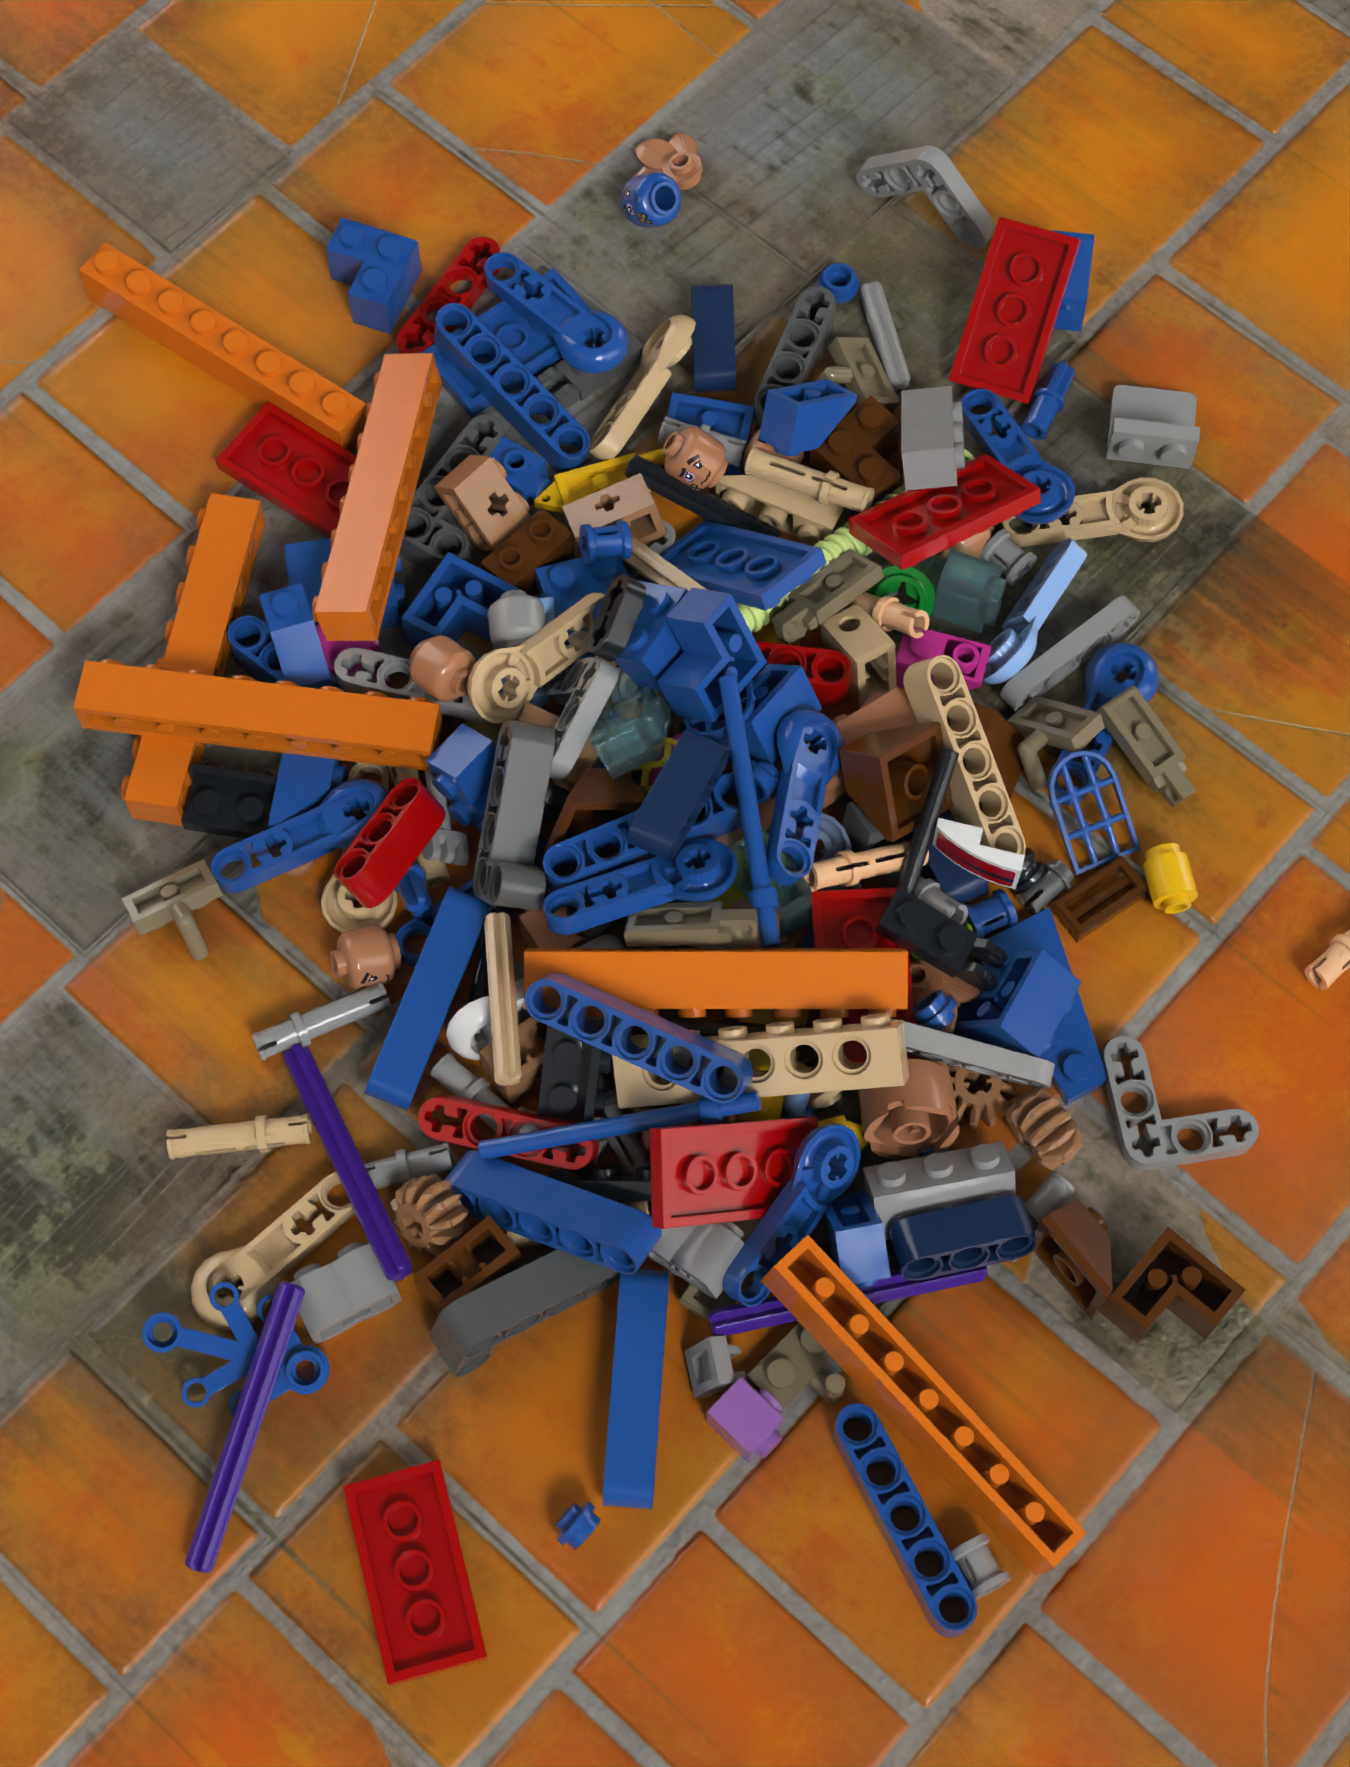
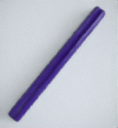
M294 1044L283 1053L286 1067L385 1278L395 1282L401 1281L412 1272V1264L307 1046L303 1048L301 1044Z
M987 1266L916 1281L903 1278L900 1270L890 1272V1278L880 1279L875 1285L859 1288V1290L873 1304L983 1281L987 1276ZM775 1296L766 1298L755 1307H747L740 1303L712 1309L708 1315V1324L713 1336H728L798 1321Z
M281 1281L277 1286L185 1560V1565L192 1570L210 1573L214 1568L305 1294L304 1288L299 1285Z

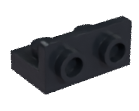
M211 761L206 762L204 765L190 764L189 775L192 785L181 821L184 829L247 839L269 829L268 822L277 782L276 776L262 769L253 768L246 772L230 769L222 763Z
M547 1026L537 1115L583 1122L593 1121L595 1117L604 1118L607 1090L599 1089L600 1073L609 1074L612 1054Z

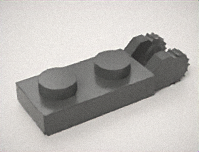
M626 328L629 338L628 353L622 362L611 370L600 373L581 372L570 366L563 359L555 367L546 369L536 379L548 391H552L564 383L565 385L553 396L564 408H568L579 399L581 401L586 399L641 359L644 345ZM592 339L587 342V346L593 348V344L596 345V348L602 345L601 340L596 339L595 343H593Z

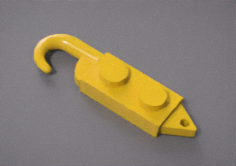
M663 448L638 455L657 466H663L666 457L662 453ZM635 453L555 474L554 482L534 500L535 508L564 513L563 506L628 479L625 471Z

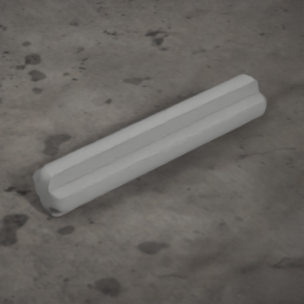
M877 281L865 283L861 286L860 298L880 362L894 391L905 390L910 385L911 377L883 287Z

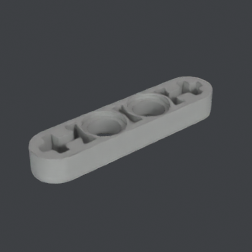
M1122 595L1116 598L1012 677L1001 690L1000 697L1017 712L1034 696H1042L1087 662L1098 649L1110 644L1126 632L1138 619L1140 610L1126 596Z
M363 648L345 649L335 659L334 670L338 684L343 690L350 693L364 694L369 691L383 693L390 698L406 700L411 697H422L433 703H439L441 714L478 723L489 722L480 717L473 709L468 693L463 696V703H459L461 697L450 702H441L419 688L411 679L410 659ZM355 664H361L363 671H357L355 677H350L347 669L352 670ZM376 668H379L377 671V683H373L372 675L376 676ZM394 672H404L410 677L409 683L400 689L389 687L385 681ZM500 689L498 693L503 695L502 689Z
M903 1021L907 1054L933 1061H942L947 1065L1029 1087L1049 1089L1051 1086L1055 1064L1050 1061Z

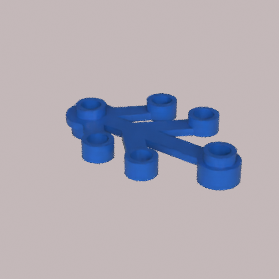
M224 1281L215 1284L210 1291L209 1299L211 1305L216 1310L222 1312L237 1341L182 1327L179 1319L168 1312L153 1314L143 1326V1341L149 1349L155 1352H168L178 1346L231 1360L203 1378L192 1377L184 1383L181 1391L182 1399L185 1404L193 1408L204 1406L209 1401L211 1395L246 1376L259 1342L256 1332L238 1302L239 1292L235 1285L230 1282ZM227 1287L233 1291L234 1299L229 1305L221 1306L216 1303L214 1296L219 1288ZM275 1294L263 1296L257 1304L258 1317L264 1323L267 1317L262 1313V1306L266 1301L273 1300ZM160 1322L168 1323L172 1328V1336L166 1341H159L153 1335L154 1326ZM294 1328L269 1402L289 1390L298 1394L314 1393L324 1386L329 1377L330 1366L326 1355L315 1346L302 1345ZM302 1360H309L314 1364V1373L309 1378H300L296 1374V1365ZM200 1383L205 1387L206 1395L202 1400L192 1401L188 1398L187 1389L191 1384ZM243 1389L236 1391L230 1398L229 1409L233 1416L236 1411L234 1403L241 1396Z

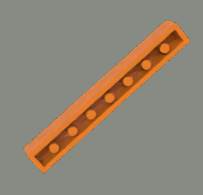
M104 242L80 267L79 272L89 300L258 406L263 407L269 401L351 453L357 448L358 435L364 432L366 424V403L107 242Z
M433 353L385 354L380 372L375 373V391L372 402H368L366 405L364 432L359 433L357 438L358 454L355 464H351L349 467L347 494L340 500L338 527L333 529L331 533L329 560L322 565L319 596L314 597L312 602L313 619L316 623L320 624L326 641H377L443 384Z
M210 493L206 509L201 508L198 513V538L196 545H190L187 552L186 568L188 574L186 581L180 582L177 587L176 606L178 609L175 620L170 619L166 626V652L164 658H158L156 665L165 667L169 671L188 673L190 670H202L210 673L212 676L225 677L232 652L227 635L228 628L234 620L242 615L266 526V519L260 500ZM137 735L132 748V759L135 761L131 775H125L121 786V799L125 801L131 817L183 826L181 821L192 785L189 775L190 764H201L206 743Z
M103 659L100 662L85 660L73 706L81 727L85 729L431 771L425 760L439 747L443 727L440 704L433 703L422 697H411L406 700L390 698L383 693L375 691L357 694L344 692L333 686H323L320 689L300 687L291 681H278L276 683L259 682L244 675L226 678L212 676L210 673L202 670H190L188 673L169 671L165 667L154 664L145 665L144 667L128 666L113 659Z
M527 948L524 951V999L526 991L531 984L550 973L559 972L659 1016V1009H678V1017L686 1018L706 1017V1009H725V1017L746 1018L754 1017V1009H773V1017L794 1018L801 1017V1009H820L821 1017L843 1018L849 1017V1009H868V1015L890 1014L891 1018L897 1017V1009H908V951L905 948ZM545 986L543 988L544 1001L552 1008H559L561 1003L560 994L553 987ZM588 1006L586 1009V1017H604L602 1011L597 1007Z
M809 1235L803 1238L762 1278L761 1282L1035 1576L1055 1568L1087 1534L1080 1524Z

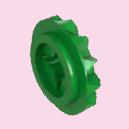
M889 564L882 569L884 578L866 591L879 597L889 596V592H897L901 582H906V593L912 596L913 600H906L904 602L905 606L923 610L928 613L929 617L935 606L934 584L928 579L924 570H918L914 567L901 570L897 566Z

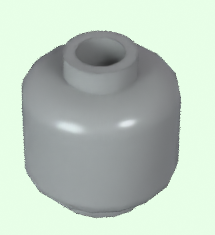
M511 590L503 593L500 599L492 603L487 612L491 642L495 649L519 646L547 625L543 603L536 597L527 595L522 590Z

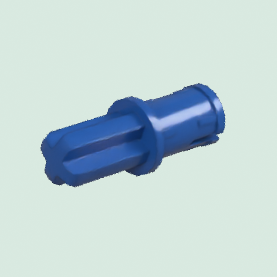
M1060 361L1058 364H1053L1042 387L1035 390L1033 394L1034 403L1021 426L1024 434L1032 439H1045L1056 413L1062 411L1065 406L1063 398L1075 375L1074 368L1068 366L1066 362Z
M416 861L394 891L400 894L406 910L411 911L412 916L421 917L423 912L431 910L432 900L424 883L426 881V873Z

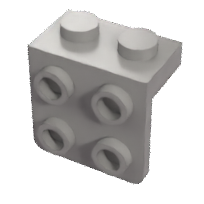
M1129 385L1115 386L1111 399L1106 459L1190 469L1200 437V427L1195 426L1196 396L1189 392Z

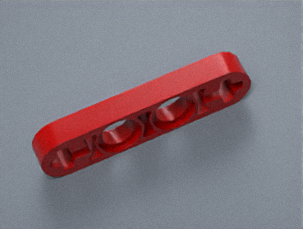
M477 237L465 245L399 331L396 337L398 354L421 353L435 344V322L427 319L430 312L440 310L441 307L450 303L462 304L469 310L487 288L484 267L488 259L483 257L486 254L491 257L496 253H500V247L496 241L488 237ZM476 256L482 258L477 265ZM500 268L493 272L492 275L494 277L498 274ZM464 280L472 285L464 293H455L450 290V286L456 281ZM448 325L444 329L449 333H453L457 326ZM422 339L423 347L415 346L412 350L408 348V344L417 345Z
M441 1094L426 1100L418 1112L419 1126L427 1136L478 1149L479 1141L488 1140L481 1138L475 1130V1121L480 1114L490 1115L495 1120L497 1132L494 1138L519 1134L524 1124H532L539 1130L576 1124L570 1121L538 1116L534 1113L449 1094ZM444 1106V1114L455 1118L465 1115V1109L468 1112L463 1123L449 1122L440 1128L439 1119L432 1117V1111ZM599 1140L580 1142L581 1146L586 1147V1152L579 1154L576 1159L572 1157V1149L564 1146L553 1148L552 1154L549 1153L550 1148L507 1156L568 1170H577L590 1164L596 1158L599 1151Z

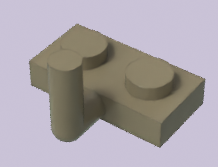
M835 337L828 349L836 366L825 368L816 381L828 379L836 384H845L848 390L857 394L856 408L872 396L889 412L893 413L900 402L869 338Z
M1037 695L1007 720L1026 738L1019 744L1018 754L1029 785L1033 790H1040L1047 785V779L1037 753L1045 745H1050L1070 752L1079 751L1087 746L1089 741L1105 728L1101 713Z
M204 859L121 898L140 936L151 930L159 929L174 920L194 960H202L209 955L208 946L190 911L206 906L210 901L223 896Z
M800 1322L747 1375L746 1379L758 1391L761 1388L768 1391L782 1406L781 1414L809 1385L831 1404H836L842 1399L845 1389V1379L842 1375L834 1373L828 1376L823 1371L834 1359Z

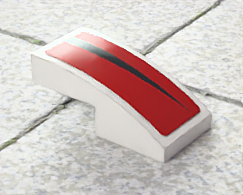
M938 818L932 843L935 848L966 871L987 881L1016 890L1025 855L980 845L983 828Z

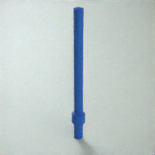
M725 675L719 678V685L753 888L749 892L751 909L757 910L762 948H772L781 945L775 912L779 908L777 889L771 887L737 676Z
M758 1091L743 1093L737 1099L728 1103H719L704 1096H699L698 1102L482 1140L478 1143V1150L481 1159L485 1160L647 1131L650 1128L669 1127L702 1121L703 1124L719 1123L725 1121V1116L761 1110V1100Z

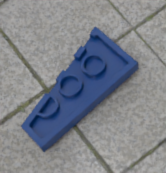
M1050 907L988 939L1007 953L1008 958L1003 967H991L984 961H980L971 955L975 963L980 964L984 969L989 970V972L996 976L995 979L997 980L992 990L998 984L1014 953L1018 951L1044 949L1071 972ZM1078 989L1073 997L1074 1003L1072 1008L1062 1017L1052 1035L1053 1042L1050 1048L1040 1057L1055 1064L1051 1083L1066 1106L1104 1086L1108 1080Z

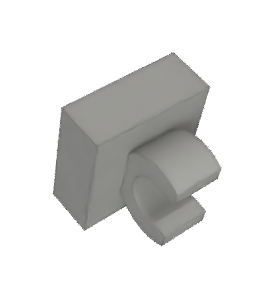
M726 1335L709 1336L685 1350L694 1398L711 1397L732 1386L740 1377L746 1378L745 1372L733 1371L731 1358L740 1354L741 1349L736 1345H728Z

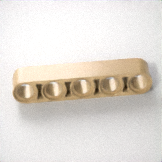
M946 655L913 663L904 673L903 683L917 723H940L944 748L959 753L950 781L953 807L950 810L956 822L983 828L980 845L995 848L996 842L998 849L1025 855V838L958 663ZM931 673L934 677L935 684H933V682L931 681ZM947 716L950 719V727L947 723ZM963 758L966 761V769L963 765ZM979 800H980V802H981V804H982V811L980 810V807H979Z

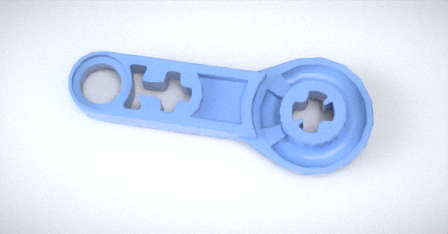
M1067 538L1050 553L1001 627L1005 631L1001 632L989 644L992 648L982 680L985 683L994 685L1008 681L1033 656L1037 645L1038 630L1087 557V552L1072 538Z

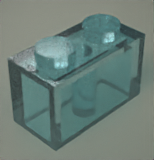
M649 686L603 708L590 742L612 779L661 756L670 725L669 721H671L670 711L660 696L654 697Z

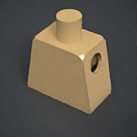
M853 605L843 611L840 610L820 625L822 649L839 651L847 656L851 663L850 686L847 695L857 710L861 709L863 703L872 695L878 692L886 694L896 687L895 643L861 605Z

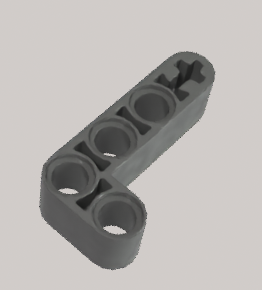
M815 286L809 287L800 295L755 394L753 420L755 431L761 428L768 390L811 382L833 332L836 300L830 290Z
M482 414L474 417L414 494L400 553L406 560L431 574L434 573L444 559V555L448 552L458 553L457 557L471 563L468 538L463 531L455 527L458 521L446 504L433 505L436 502L443 501L434 486L469 455H490L499 441L505 437L504 425L496 416ZM412 533H423L422 535L417 537L409 536Z
M506 720L500 729L473 877L474 895L490 905L537 911L543 903L546 877L542 869L534 866L555 749V733L552 727Z
M557 1249L449 1304L439 1314L430 1332V1338L453 1376L456 1378L462 1377L483 1365L491 1357L497 1345L604 1291L620 1278L621 1273Z

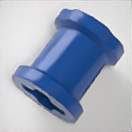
M618 520L612 526L594 528L590 524H582L580 526L579 544L585 563H594L596 558L619 555L622 559L630 558L632 552L631 533L629 525L625 520Z
M1000 888L992 892V897L975 905L969 906L964 904L968 908L966 921L968 924H971L973 932L978 934L977 938L984 939L985 934L1003 926L1010 928L1016 925L1018 921L1013 903L1007 893Z

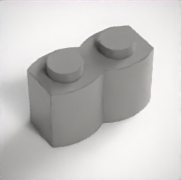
M732 1222L661 1229L662 1237L647 1257L667 1271L683 1278L698 1290L717 1299L724 1290L723 1280L728 1267L744 1246L742 1238L745 1236L744 1232Z
M363 1241L354 1242L341 1249L337 1253L338 1259L331 1264L321 1267L319 1263H314L294 1274L295 1280L291 1283L299 1285L305 1290L299 1313L315 1344L335 1337L358 1322L374 1317L402 1301L394 1281L385 1278L370 1243L364 1245Z

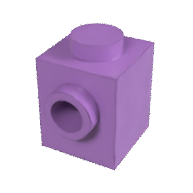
M742 1377L707 1411L706 1422L748 1463L757 1454L765 1458L783 1439V1436L779 1433L784 1417L779 1414L783 1410L782 1406L768 1391L761 1388L757 1392Z

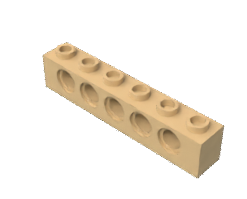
M890 1014L862 1016L860 1024L842 1025V1018H824L813 1021V1028L795 1029L794 1022H777L766 1025V1032L747 1033V1026H731L718 1029L719 1036L706 1037L741 1053L748 1060L751 1049H761L769 1055L771 1060L770 1069L759 1070L752 1065V1082L743 1092L758 1091L760 1097L904 1086L909 1078L903 1020L890 1021ZM690 1030L700 1035V1030ZM648 1034L630 1036L631 1041L636 1046L641 1048L648 1047ZM847 1041L861 1043L867 1052L866 1060L860 1063L850 1061L844 1054V1043ZM809 1045L813 1047L819 1057L818 1065H803L796 1056L797 1046ZM675 1046L673 1057L676 1063L681 1067H692L693 1056L691 1052L685 1047ZM612 1055L618 1108L698 1102L701 1095ZM723 1066V1072L717 1074L718 1080L725 1087H737L738 1078L736 1073L731 1068Z

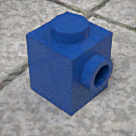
M505 437L499 441L488 456L496 459L504 467L507 473L506 481L513 491L519 493L527 501L529 507L549 486L550 481L547 476L546 459Z

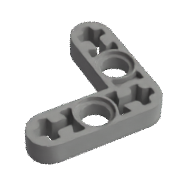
M921 146L872 156L866 160L856 174V181L859 187L865 193L875 198L923 190L959 241L972 249L983 248L995 232V224L950 158L937 147Z
M599 656L577 659L545 685L544 694L565 706L554 727L555 749L549 778L557 783L562 781L573 768L619 678V668Z
M1118 1036L1107 1043L1101 1056L1108 1077L1105 1086L1124 1160L1131 1167L1137 1170H1153L1239 1156L1247 1153L1252 1148L1259 1135V1125L1255 1117L1242 1109H1228L1162 1120L1143 1046L1136 1039L1129 1036ZM1118 1050H1123L1125 1057L1134 1058L1128 1067L1130 1080L1122 1082L1125 1075L1122 1063L1120 1061H1112ZM1127 1092L1140 1094L1145 1099L1146 1109L1138 1114L1127 1112L1121 1104V1096ZM1147 1121H1150L1151 1124L1146 1123L1142 1130L1146 1144L1155 1145L1149 1157H1145L1142 1150H1134L1133 1148L1139 1140L1137 1126ZM1231 1123H1235L1238 1130H1246L1247 1132L1244 1134L1241 1142H1237L1234 1135L1219 1136L1215 1143L1217 1147H1213V1134L1226 1132ZM1185 1128L1197 1131L1203 1140L1202 1147L1195 1151L1184 1149L1178 1142V1132Z

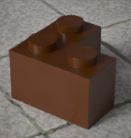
M870 396L839 422L818 449L810 450L809 467L824 473L832 470L838 472L840 478L868 488H874V497L870 506L873 507L876 502L883 500L886 495L893 494V491L900 485L901 473L885 459L898 449L901 421L874 397ZM852 510V512H853L855 515H857V514L860 513V512H857V511Z
M1167 1227L1109 1296L1100 1313L1137 1344L1166 1309H1169L1206 1340L1246 1289Z

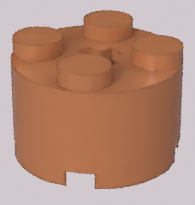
M908 1059L909 1078L904 1086L858 1089L864 1138L866 1142L870 1143L871 1151L876 1155L892 1160L912 1159L919 1157L920 1150L933 1147L934 1153H938L948 1148L956 1140L960 1131L952 1079L949 1067L945 1062Z

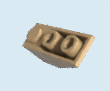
M753 475L723 476L716 484V497L785 533L797 537L806 545L814 546L819 541H824V538L829 534H834L838 528L844 527L852 512L851 509L834 503H830L829 506L820 504L819 498Z

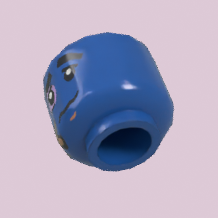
M652 172L634 176L626 183L622 191L621 204L623 212L630 222L639 227L650 228L669 224L677 217L681 208L680 189L674 179L665 173Z

